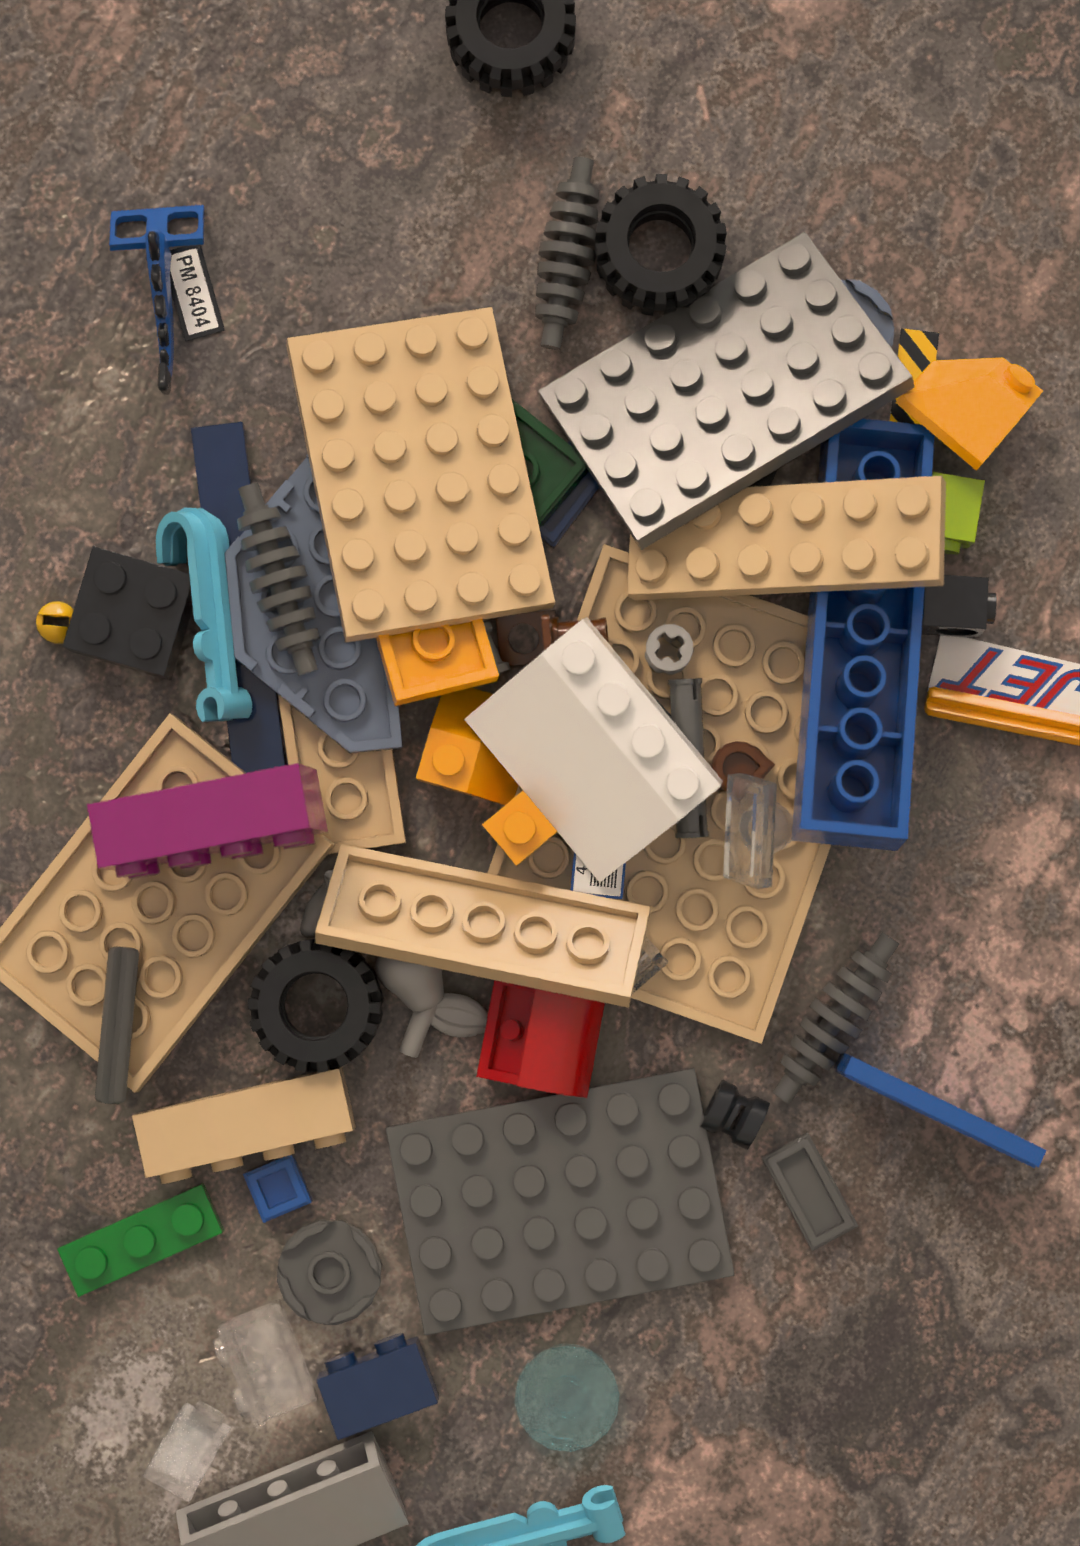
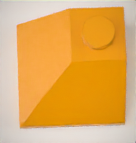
M1003 357L932 361L914 381L915 387L901 395L895 403L977 471L1037 400L1043 390L1035 384L1033 376L1025 368L1017 364H1011Z
M468 688L441 695L416 775L418 781L504 806L514 798L518 788L517 782L464 720L493 695L492 693Z

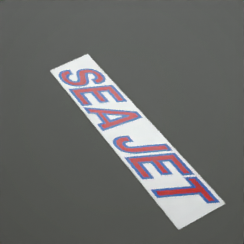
M940 636L928 690L930 687H939L1080 716V664L967 637Z

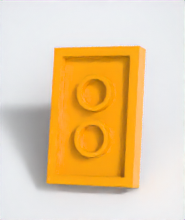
M483 619L455 625L446 624L441 625V627L425 630L415 629L413 632L390 636L389 634L379 635L376 638L395 706L497 682L499 677Z

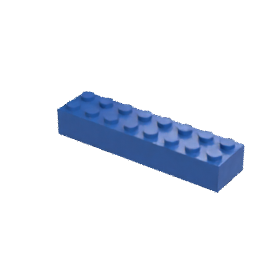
M861 419L821 443L818 483L932 476L935 435L920 424ZM924 587L810 592L791 841L898 851L908 840Z

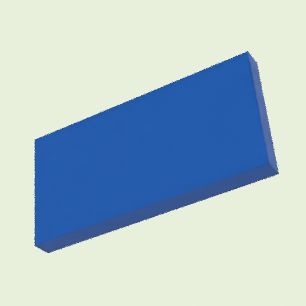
M846 1053L840 1054L834 1066L835 1072L1033 1168L1040 1166L1047 1151Z

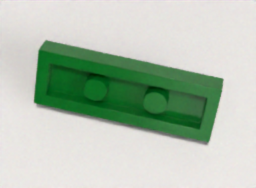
M202 1183L60 1246L57 1250L75 1292L80 1297L217 1236L225 1230L205 1184Z

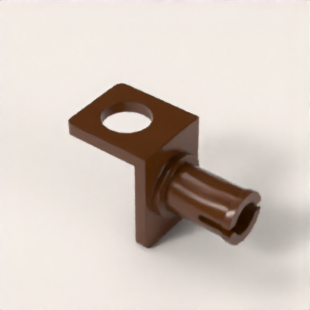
M556 610L533 611L497 617L499 656L502 662H508L509 666L528 665L579 621L560 622L559 617H556ZM606 617L590 620L609 643ZM521 623L533 626L539 636L536 649L526 654L515 651L509 641V634L512 628Z

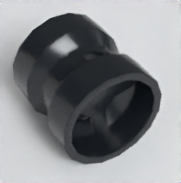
M721 1080L705 1110L704 1120L699 1127L713 1134L721 1131L731 1137L732 1143L748 1150L760 1130L770 1103L757 1096L747 1098L739 1094L737 1086ZM743 1105V1107H742V1109H741V1111H740V1113H739V1115H738V1117H737V1119H736V1121H735V1123H734V1126L732 1127L731 1125H732V1123H733V1121H734V1119H735V1117H736V1115H737V1113H738V1111H739V1109H740V1106Z

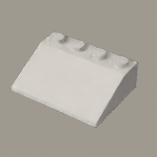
M587 617L579 621L464 719L599 882L681 820L721 787L723 782Z

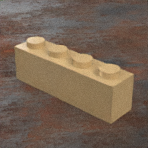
M337 1067L326 1072L304 1074L142 1111L132 1115L145 1177L160 1175L161 1184L193 1177L192 1167L211 1163L213 1172L243 1166L242 1156L263 1152L264 1161L295 1154L293 1144L314 1140L316 1149L347 1142L345 1132L353 1131L356 1128L343 1067Z

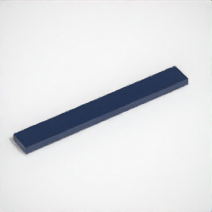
M234 422L191 428L200 508L220 519L226 528L229 546H231L237 537H240L244 532L239 531L237 519L243 517V512L245 511L238 489L251 484L244 423ZM235 660L238 687L247 690L251 696L252 712L249 718L227 721L231 760L246 773L285 766L286 760L278 695Z

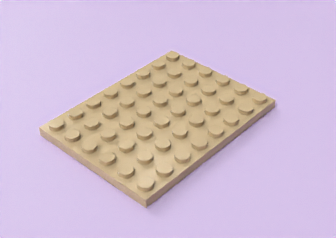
M604 544L577 621L586 617L589 620L606 617L610 646L670 714V685H668V680L702 678L704 758L710 766L716 752L725 744L735 741L747 742L756 747L775 764L741 805L720 787L706 798L709 837L675 838V823L626 862L623 899L616 900L651 907L631 998L762 1044L831 847L830 844L791 841L808 616L750 595L633 600L627 595L629 553ZM664 624H675L683 627L690 634L693 641V654L688 665L681 672L674 675L655 672L648 666L645 659L646 643L649 635L657 627ZM664 637L658 639L660 648L656 653L657 658L662 660L669 657L674 663L679 661L677 652L682 646L677 639L671 643L667 642ZM519 785L514 797L523 791ZM557 832L527 859L516 866L497 844L488 874L570 890L574 851Z

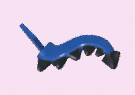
M204 205L111 211L110 251L146 249V261L160 355L157 387L164 395H169L171 391L174 361V322L170 285L172 255L169 247L204 244ZM190 217L198 219V230L194 233L176 235L168 233V223L172 219ZM133 221L146 222L145 235L134 238L116 237L118 224Z

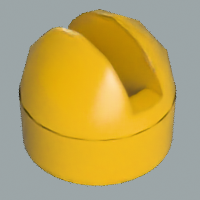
M60 601L45 604L39 610L36 617V627L39 634L51 643L63 644L68 627L44 625L45 616L69 618L70 623L74 609Z

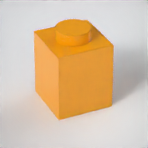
M524 791L520 792L482 824L516 866L557 834V830Z

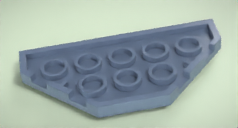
M307 454L304 461L288 480L284 481L265 505H268L269 508L277 507L282 516L281 519L271 523L272 527L286 526L291 536L289 539L278 543L279 548L296 546L300 557L284 563L285 567L290 568L304 565L308 575L304 579L291 583L292 589L310 586L312 597L297 603L299 610L314 607L316 618L304 623L306 630L318 628L320 639L314 641L313 647H311L318 670L298 676L292 655L288 654L287 650L279 652L275 644L276 640L285 637L284 630L270 632L266 621L278 617V612L275 610L261 613L257 605L258 601L272 596L271 590L252 594L249 586L250 581L264 576L265 572L264 570L253 573L246 572L245 561L259 555L258 550L243 552L241 540L253 535L251 529L244 531L240 537L238 536L225 552L234 656L240 664L347 752L359 753L402 749L399 707L394 705L376 638L345 643Z

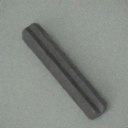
M115 946L111 947L108 951L95 1089L96 1101L104 1104H121L126 1100L139 962L138 950L131 947Z

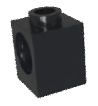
M944 575V586L924 587L921 635L979 638L985 632L987 624H994L996 617L997 597L996 593H988L989 577Z

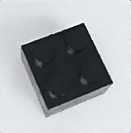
M92 546L63 647L73 653L171 681L193 610L189 574Z

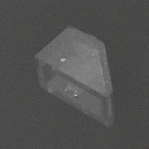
M186 1402L173 1421L142 1477L190 1502L232 1428L223 1423L225 1416L217 1409L203 1402H197L195 1407Z

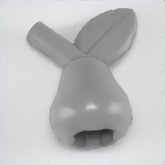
M380 956L377 957L375 971L379 981L413 1011L399 1048L401 1053L417 1058L430 1025L439 1032L452 1037H472L485 1032L488 1017L487 1010L470 997L454 993L444 994L443 969Z

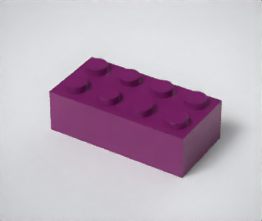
M300 763L87 804L98 869L115 870L116 878L128 877L129 879H137L160 874L159 864L168 863L169 868L180 867V869L212 864L210 854L221 853V858L232 857V859L263 854L262 844L272 842L274 847H283L284 849L304 847L315 844L314 834L328 832L317 769Z

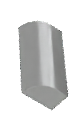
M372 1431L176 1511L181 1546H357L409 1524L398 1488Z

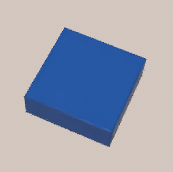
M294 1154L281 1157L243 1174L263 1223L313 1201Z

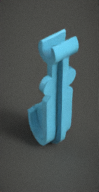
M183 508L177 512L166 514L159 523L156 533L157 564L177 566L178 564L186 563L188 553L194 621L201 629L194 637L193 649L197 658L205 663L207 688L201 691L196 701L197 714L202 722L232 721L233 719L249 718L252 712L251 696L247 690L238 687L225 561V552L230 547L227 531L219 518L203 508Z
M601 1485L586 1492L582 1498V1504L557 1510L556 1506L550 1502H536L528 1508L527 1518L517 1513H510L436 1533L426 1537L416 1546H567V1541L588 1535H593L594 1539L600 1543H612L620 1540L626 1533L622 1524L623 1516L613 1486Z

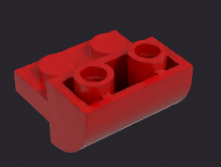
M494 980L476 1077L533 1090L587 1098L605 1003Z

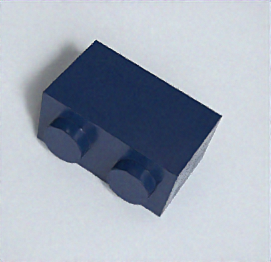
M398 1333L374 1343L376 1352L356 1358L354 1351H350L324 1362L327 1370L319 1372L316 1382L337 1440L438 1404L439 1392L418 1336L406 1340L404 1333Z

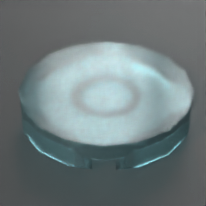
M562 1343L542 1350L527 1361L517 1379L515 1407L520 1424L533 1440L551 1450L572 1452L592 1446L608 1433L618 1413L620 1394L614 1373L599 1354L581 1345Z

